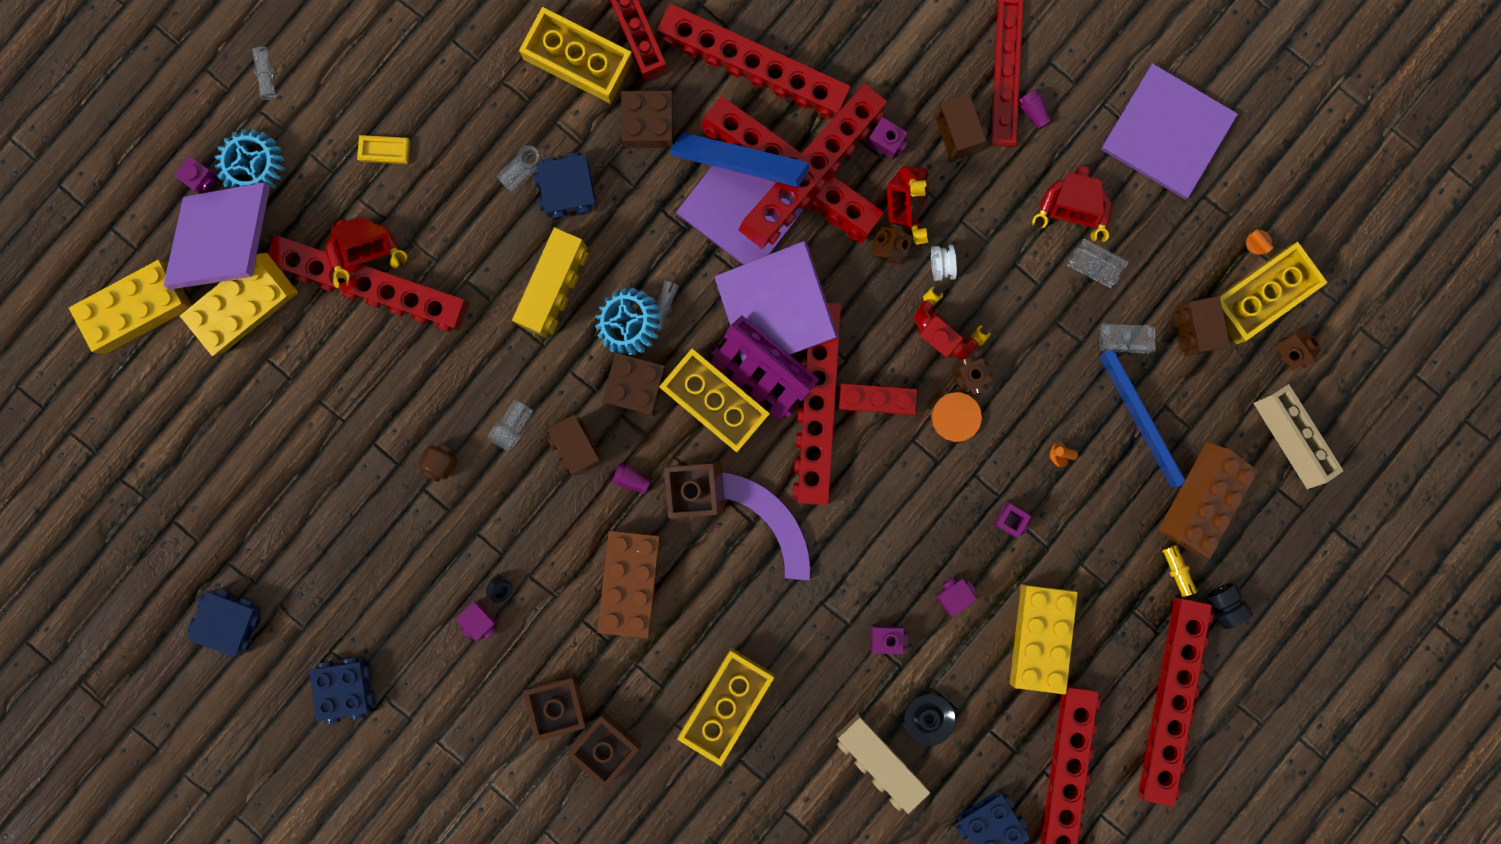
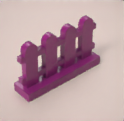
M741 315L726 331L727 333L724 338L727 341L721 350L716 348L712 352V355L715 357L712 365L718 371H723L728 367L734 372L731 381L736 386L743 387L747 383L752 387L753 390L750 397L755 402L762 403L765 399L772 404L770 415L774 419H781L784 415L789 418L794 412L790 407L797 399L802 402L819 379ZM739 350L747 356L740 366L733 361ZM758 367L766 372L759 382L752 377ZM777 383L786 388L779 398L771 393Z

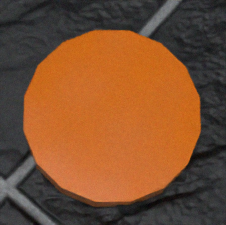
M955 392L941 397L936 402L931 413L932 426L939 436L951 442H960L975 435L980 428L982 415L976 400L967 394Z

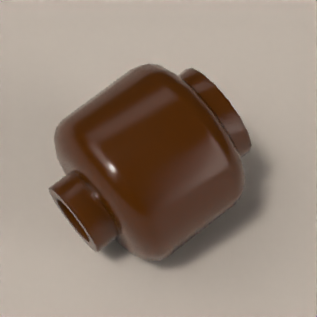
M439 443L438 447L434 445L428 446L419 462V467L422 469L421 474L437 482L440 479H448L457 463V458L451 454L453 449L442 443Z

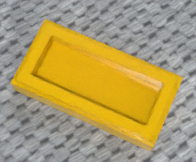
M359 135L357 156L359 162L409 164V138Z

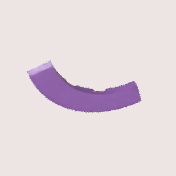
M722 473L724 498L736 501L752 509L774 532L784 558L785 578L810 580V563L806 542L801 529L786 506L759 484L744 477Z

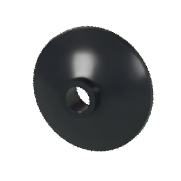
M925 694L915 698L908 705L904 716V723L912 739L922 745L933 746L944 742L950 737L955 727V714L951 705L944 698L934 694ZM927 714L933 715V720L930 723L924 721V717Z

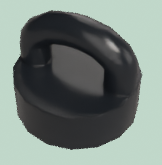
M500 574L495 575L486 587L487 596L497 603L506 600L512 592V584Z

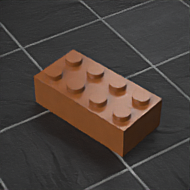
M1206 442L1158 531L1187 551L1210 560L1258 470L1230 449Z
M614 530L608 532L597 633L649 638L661 542L660 535Z

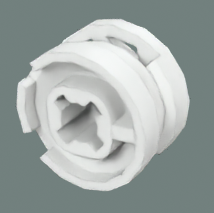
M952 244L948 245L947 250L939 246H932L931 266L934 281H941L943 278H947L948 274L951 280L956 279V254Z

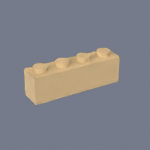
M1289 384L1266 394L1253 403L1307 489L1325 484L1343 472L1342 467Z
M859 714L836 734L839 740L837 743L838 747L846 755L851 753L857 759L854 763L864 774L868 771L874 777L872 783L880 792L886 790L890 794L891 798L889 801L899 812L904 809L909 814L930 794L928 788Z

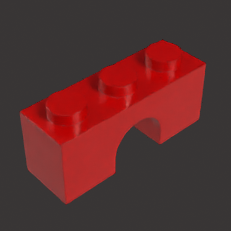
M840 384L837 411L878 412L888 415L913 416L916 409L917 389Z

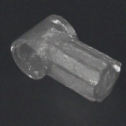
M524 146L518 151L517 157L496 177L513 193L533 172H537L536 164L542 163L544 157L534 146ZM529 154H536L535 162L526 164V157Z
M514 399L502 420L498 421L490 431L487 440L508 453L511 452L521 436V430L534 410Z

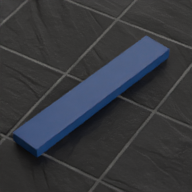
M684 132L681 133L670 148L672 156L795 187L800 185L810 170L808 162Z
M1109 350L1099 355L1170 487L1183 485L1185 479L1115 351Z

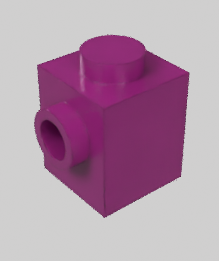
M882 117L869 137L867 144L893 159L896 153L901 155L908 143L905 140L908 132Z
M191 156L187 157L174 174L176 178L199 194L208 193L219 179L216 173Z
M1004 503L992 525L1014 538H1019L1020 535L1023 536L1030 526L1028 521L1031 516L1010 503Z
M952 577L941 585L943 589L935 594L951 617H954L977 600L974 596V593L977 592L968 579L964 581L962 578L955 579Z
M479 600L474 601L455 619L462 626L461 632L469 640L474 639L475 641L480 640L482 637L484 640H487L496 631L494 626L499 622Z
M871 625L870 651L872 653L903 654V648L908 646V634L904 632V628L901 626Z

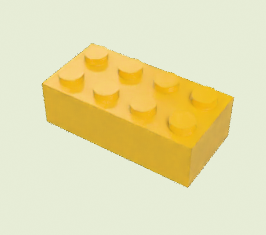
M544 7L541 8L519 50L523 60L612 104L634 62L631 51Z
M555 227L553 228L514 314L513 322L545 338L548 337L549 333L553 334L558 325L556 317L559 311H564L569 299L566 295L570 288L573 289L579 278V275L576 273L580 265H585L589 256V252H586L588 248L582 239Z
M1298 242L1287 246L1218 295L1221 300L1227 333L1235 344L1247 341L1328 283Z
M267 252L256 255L252 277L220 282L182 313L180 317L211 356H215L230 349L297 295L298 291Z
M156 260L69 307L91 352L106 355L177 317L192 306L183 287L168 289L163 286L168 263Z
M694 349L687 353L659 386L661 390L736 453L740 451L770 415V413Z
M1021 584L1010 675L1011 686L1018 689L1066 694L1077 592Z
M730 648L678 734L677 740L719 766H722L772 683L774 674L733 648Z

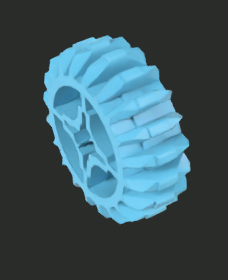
M242 129L241 136L236 132H232V140L224 138L227 145L225 147L218 146L222 154L216 155L215 159L221 163L215 165V169L221 171L217 176L220 180H225L223 185L226 188H236L258 183H266L271 188H275L274 179L281 180V177L277 174L278 171H285L284 167L279 165V163L285 160L283 156L279 155L282 150L279 146H275L276 141L274 139H268L266 133L261 132L259 134L254 129L250 133ZM257 145L263 147L264 150L251 152L246 147ZM264 165H266L265 170L262 173V168ZM248 174L253 180L239 181L236 176Z
M621 288L620 293L612 292L613 299L607 297L605 298L606 306H599L602 314L596 315L600 323L595 325V327L601 330V332L597 336L604 340L602 344L605 347H610L611 352L621 355H627L628 353L631 356L636 355L637 351L645 352L644 345L651 347L653 345L650 339L659 338L655 334L656 329L662 328L661 325L656 323L662 319L661 315L656 313L660 309L659 306L653 304L655 300L650 296L647 297V293L644 291L638 292L635 288L630 290ZM632 303H637L641 307L643 315L636 314ZM614 329L621 330L625 341L618 339Z

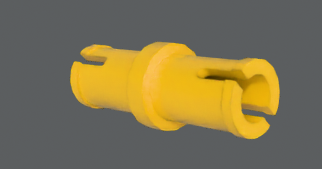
M1178 544L1170 546L1168 549H1163L1162 552L1171 569L1169 573L1171 577L1174 576L1181 596L1186 597L1198 592L1188 572L1190 567L1185 565Z

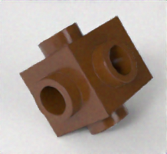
M890 224L889 227H878L871 256L885 263L905 265L913 236L905 233L904 228L898 225Z
M1304 326L1283 337L1275 346L1280 352L1282 361L1289 365L1292 370L1300 366L1303 369L1309 367L1317 361L1315 357L1321 351L1318 340L1313 335H1310Z
M974 356L960 362V368L954 370L956 373L954 375L956 384L959 389H963L964 393L972 390L974 395L986 390V384L992 382L990 378L993 376L991 367L988 362L984 363L982 358L976 361ZM973 370H976L979 376L978 379L972 378L971 372Z

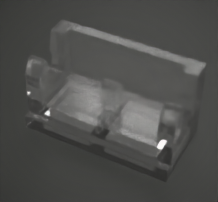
M1083 239L1074 249L1067 266L1111 288L1118 282L1120 273L1129 262Z
M1101 323L1099 351L1154 352L1156 350L1155 327L1151 325Z

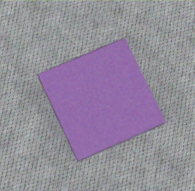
M1152 63L1102 145L1101 150L1186 200L1238 114Z
M712 166L680 206L676 214L742 265L770 255L805 208L803 210L798 208L794 213L797 216L788 227L785 225L779 230L781 235L773 245L767 243L761 249L738 230L743 219L776 182ZM781 199L783 203L790 204L787 199ZM765 216L768 221L775 222L771 216Z
M258 183L183 197L163 286L168 289H176L252 277L270 186L266 183Z
M806 241L714 276L730 326L742 315L789 355L838 338ZM739 350L743 362L747 356Z

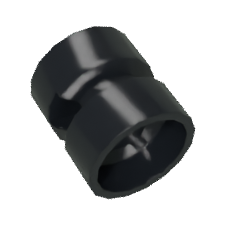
M1235 582L1224 584L1212 590L1205 597L1208 603L1212 605V610L1218 611L1216 617L1223 629L1236 627L1253 616V612L1247 602L1241 601L1242 593Z

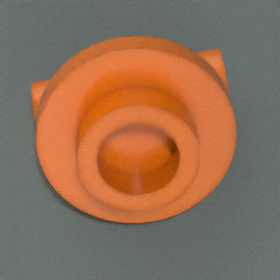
M1257 228L1247 236L1246 247L1254 255L1267 254L1274 248L1270 235L1263 230Z
M1062 442L1054 443L1050 450V459L1057 467H1064L1067 465L1068 459L1075 460L1078 457L1076 450L1066 448Z

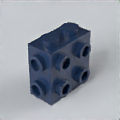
M571 153L566 155V158L559 160L555 157L545 158L542 160V163L536 164L537 172H533L536 187H540L542 196L538 197L539 207L541 211H545L549 218L552 217L553 220L564 219L568 217L567 214L577 212V215H586L592 213V209L597 208L589 162L585 154Z
M216 588V590L206 591L198 600L197 608L199 610L188 626V632L190 633L187 640L234 658L244 655L252 644V639H250L252 631L258 627L261 621L259 613L262 607L254 605L255 601L246 597L238 599L230 596L231 592L226 589Z
M355 656L344 658L341 664L333 665L332 660L317 663L316 668L309 670L316 721L325 720V724L340 722L341 717L350 716L351 720L365 718L366 713L373 710L376 698L374 691L370 689L369 680L372 679V670L370 665H367L366 660L358 661V657Z
M996 790L956 816L960 824L955 827L964 840L969 838L972 844H1026V841L1030 839L1025 832L1029 829L1021 815L1016 818L1012 811L1015 808L1012 800L1007 794L1003 796L999 790Z

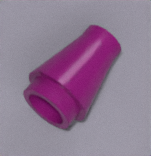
M1037 89L1019 99L1020 107L1036 124L1037 128L1051 121L1042 93L1039 94Z
M619 463L611 481L616 483L618 487L645 494L651 480L646 479L628 464L623 465Z

